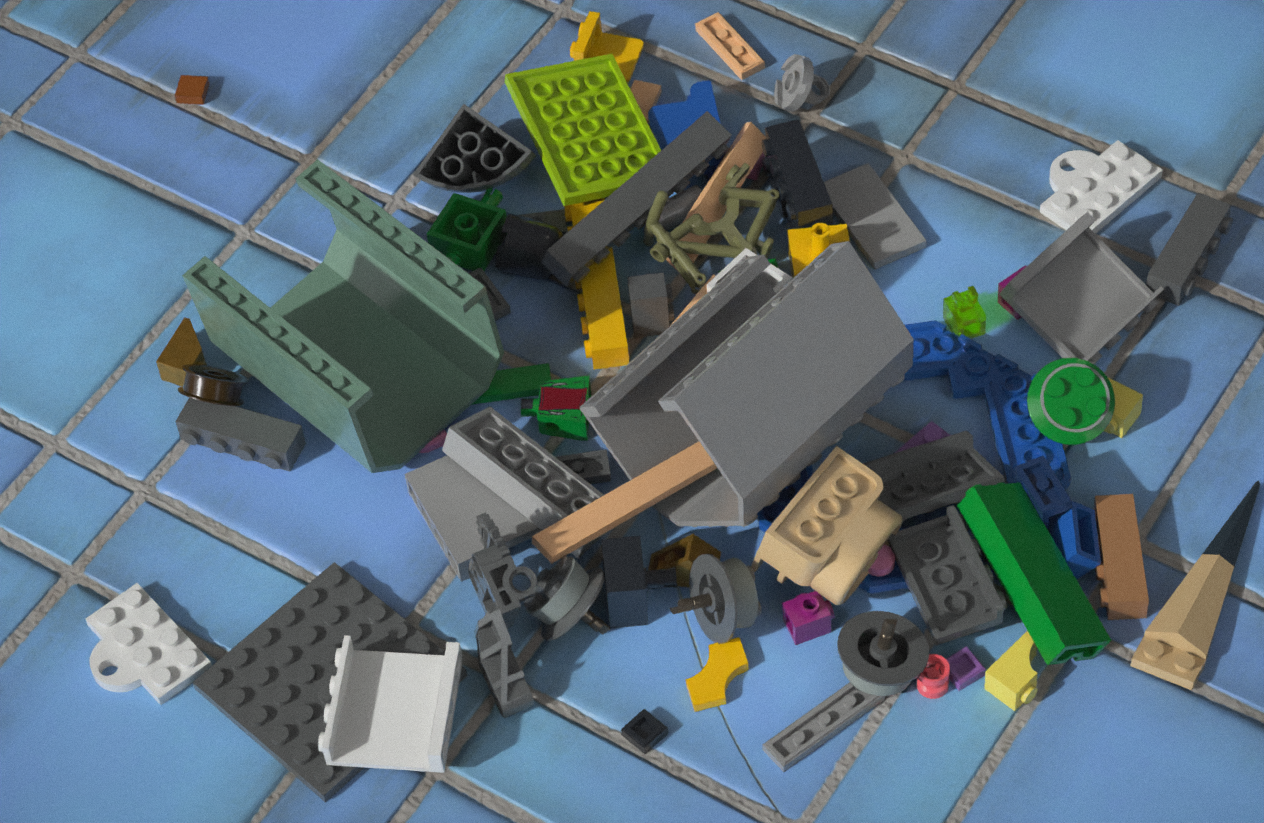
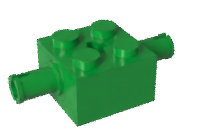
M493 187L487 189L480 201L453 193L427 232L428 243L459 267L471 271L481 267L485 271L496 254L498 245H501L507 236V233L502 232L507 218L506 210L497 207L503 200V195L496 188L492 195Z

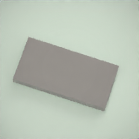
M869 163L824 182L833 204L834 215L841 224H847L848 234L874 269L926 248L927 240Z

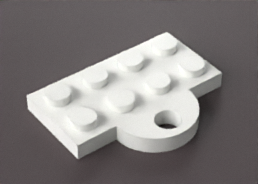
M1119 140L1099 156L1083 150L1065 152L1059 155L1051 164L1049 182L1055 193L1040 205V213L1067 230L1088 212L1095 219L1089 228L1096 234L1162 178L1163 169ZM1071 166L1075 169L1072 171H1064L1061 169V167Z
M138 583L85 618L87 625L101 639L90 655V669L95 681L108 691L128 692L143 686L162 705L192 684L193 681L212 666L211 661ZM115 666L118 668L112 675H102V671L107 667Z

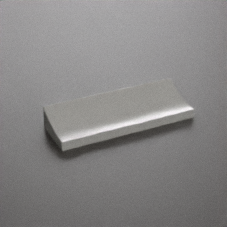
M488 407L448 429L442 452L541 530L604 496V494L492 407ZM606 533L571 553L579 559Z

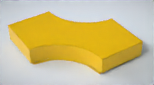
M740 637L733 638L726 643L718 644L717 642L708 645L709 659L705 667L695 676L685 679L694 712L726 704L725 693L729 683L737 675L749 669Z

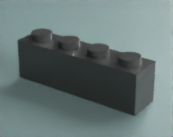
M1199 192L1197 193L1148 273L1146 286L1153 293L1160 286L1164 288L1157 298L1179 306L1185 295L1188 297L1191 295L1196 283L1195 278L1197 275H1203L1208 264L1207 258L1210 254H1216L1220 245L1221 235H1227L1233 222V218L1229 217L1231 204Z
M192 398L188 399L175 421L180 439L188 444H198L211 448L218 453L232 454L245 461H256L266 464L272 469L291 471L306 444L302 426L236 406L212 404Z

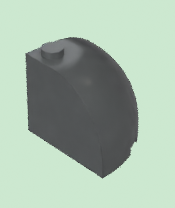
M463 104L413 175L426 184L445 191L458 193L481 192L492 187H498L516 177L534 160L536 154Z

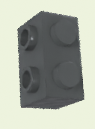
M664 273L628 277L634 338L661 335L669 328V322L675 321L673 303H669L673 302L671 284L665 285Z

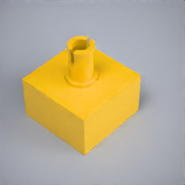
M816 223L810 228L788 230V254L792 277L794 278L831 244L850 242L847 224L828 226L825 223Z

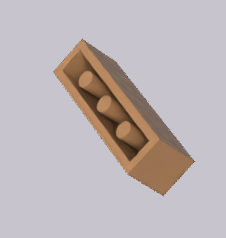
M1133 494L1095 496L1093 509L1095 510L1101 564L1095 567L1096 580L1102 581L1103 588H1099L1100 608H1106L1107 620L1147 618L1149 597Z

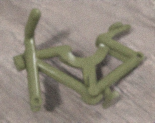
M746 163L741 168L734 165L726 176V180L729 182L722 188L719 195V202L726 205V213L719 221L707 223L703 221L700 214H694L670 233L666 232L659 222L668 199L667 192L663 190L656 194L644 228V244L652 246L655 243V237L657 238V243L650 250V254L659 262H664L669 256L670 261L690 286L691 292L694 295L705 284L706 276L698 270L686 253L735 259L747 248L756 255L757 252L760 255L764 254L768 259L774 240L769 237L763 243L759 238L776 206L779 192L775 189L764 191L736 188V185L749 170L750 166ZM739 206L760 208L744 239L734 225L738 216ZM689 232L696 235L722 233L730 246L679 240Z

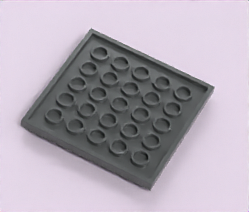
M335 562L193 681L194 689L324 802L328 801L365 768L326 765L324 754L319 752L318 749L320 732H325L327 724L324 722L326 703L331 704L332 699L329 690L330 679L332 675L336 676L338 668L335 666V653L337 648H342L344 635L351 636L354 650L445 655V651ZM463 666L460 682L467 677V671Z

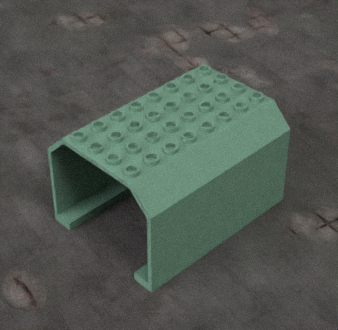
M317 159L295 179L300 188L330 210L336 226V232L323 262L273 306L269 307L206 256L182 276L209 339L213 344L371 473L398 470L488 390L504 355V349L485 286Z

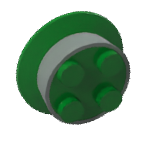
M1062 358L1045 365L1035 375L1028 390L1027 407L1033 424L1045 437L1060 444L1078 445L1093 440L1109 425L1115 409V395L1108 377L1096 365L1079 358Z

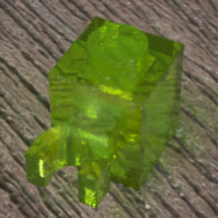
M974 286L968 287L967 291L961 293L958 291L952 292V295L943 298V319L948 328L955 335L960 336L963 334L970 339L984 335L986 330V314L978 302V293Z

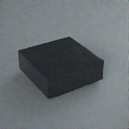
M643 709L621 729V734L641 752L646 754L668 734V728L646 709Z

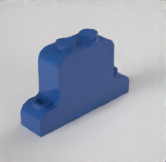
M711 80L694 83L690 88V95H687V101L656 105L649 110L648 125L661 150L706 111L720 123ZM725 154L719 160L713 158L708 162L710 166L703 173L707 181H709Z

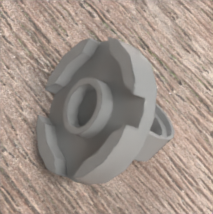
M794 54L785 61L781 68L785 73L782 81L776 80L774 98L777 106L794 112L804 102L814 105L820 104L830 94V86L824 78L814 74L813 62L810 58ZM811 86H816L820 90L821 95L815 94Z

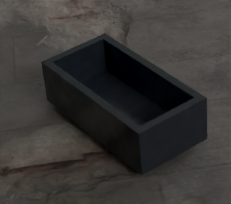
M799 119L765 127L766 139L762 140V149L766 159L762 160L763 169L766 176H771V189L779 192V211L782 219L787 218L788 220L787 231L790 229L810 228L816 223H825L828 226L833 225V204Z

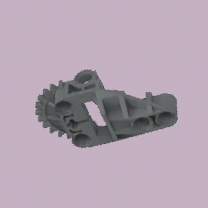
M485 512L476 517L477 530L484 549L472 554L468 568L470 580L485 612V616L477 622L474 633L477 642L480 670L501 716L506 718L534 706V700L525 681L523 670L520 669L511 649L513 643L507 628L514 625L521 608L520 602L534 596L537 578L536 574L528 567L515 566L510 550L506 547L505 540L501 537L498 527H495L493 519H490L489 514ZM517 575H525L530 580V588L525 591L515 589L512 583L513 578Z

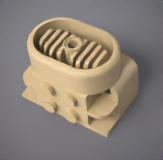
M836 446L767 529L751 567L756 572L765 561L779 571L776 580L781 584L789 578L800 586H810L833 604L842 605L868 575V570L877 559L878 552L883 545L889 546L887 540L891 533L896 535L903 521L902 516L878 500L883 490L881 477Z

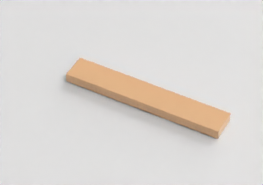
M747 122L743 125L684 221L694 214H700L703 221L707 223L719 221L726 212V205L719 202V195L722 188L729 182L726 180L727 174L734 165L741 168L744 163L750 166L748 172L736 185V188H741L763 153L762 140L766 139V136L752 122ZM689 232L679 241L706 243L711 235H696ZM686 253L693 263L699 255ZM668 256L666 260L675 268Z

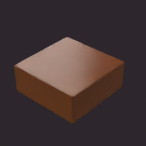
M181 75L175 92L176 103L204 105L210 85L208 77Z

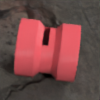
M929 654L924 671L916 678L917 690L922 696L929 699H937L947 693L950 667L946 658L938 654Z

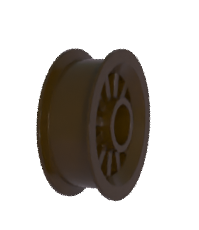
M196 364L182 366L186 374L183 386L178 388L180 394L195 400L218 405L240 406L244 404L240 396L243 384L248 383L249 379L233 371Z

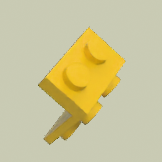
M589 11L585 22L582 21L580 23L577 41H573L571 44L570 58L576 61L613 54L628 83L644 46L643 41L640 39L603 33L600 13Z

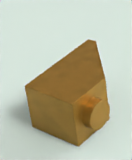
M185 317L156 361L161 380L183 386L186 374L182 369L183 365L196 364L207 366L189 318Z
M691 534L652 553L648 570L675 567L677 586L689 588L690 571L695 559L703 554H711L720 561L721 551L695 534Z

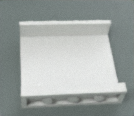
M344 635L342 648H337L335 653V666L338 667L336 676L332 675L330 679L331 704L326 703L324 709V722L327 723L325 732H320L318 749L319 752H323L326 765L444 773L463 664L460 643L447 642L445 655L354 650L351 636Z

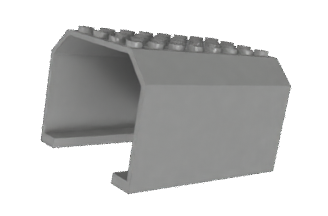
M849 241L834 243L828 246L777 294L762 273L770 265L765 255L747 257L579 407L630 480L697 442L702 444L717 466V469L651 506L677 526L745 527L753 523L758 517L757 513L764 506L774 503L780 496L778 493L785 486L795 483L801 477L800 472L805 467L816 463L822 457L821 452L841 440L843 437L842 432L849 426H853L861 421L864 417L863 413L869 407L881 402L884 398L883 394L890 387L901 383L905 378L904 374L913 366V337Z

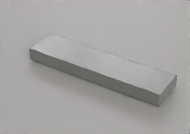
M849 682L762 745L763 751L785 772L885 700V696H875L859 691Z

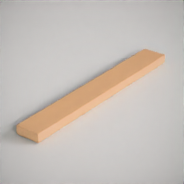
M697 442L533 535L532 544L552 564L717 469V466L702 444Z

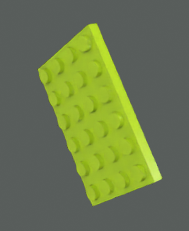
M613 54L505 74V84L563 206L609 197L661 151Z

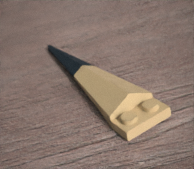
M1259 481L1254 483L1145 630L1144 637L1132 657L1131 667L1193 690L1207 660L1225 596L1259 491Z

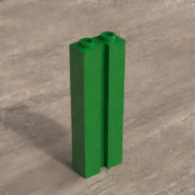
M1000 482L995 485L985 486L977 484L969 488L965 493L966 496L957 507L1046 664L1066 663L1070 658H1073L1075 661L1094 659L1112 640L1021 483L1006 484L1005 482Z

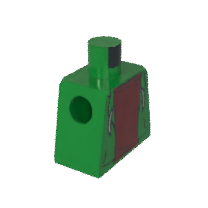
M590 376L543 381L540 383L539 398L521 399V417H537L539 432L542 435L588 441L589 421L579 407L592 397Z

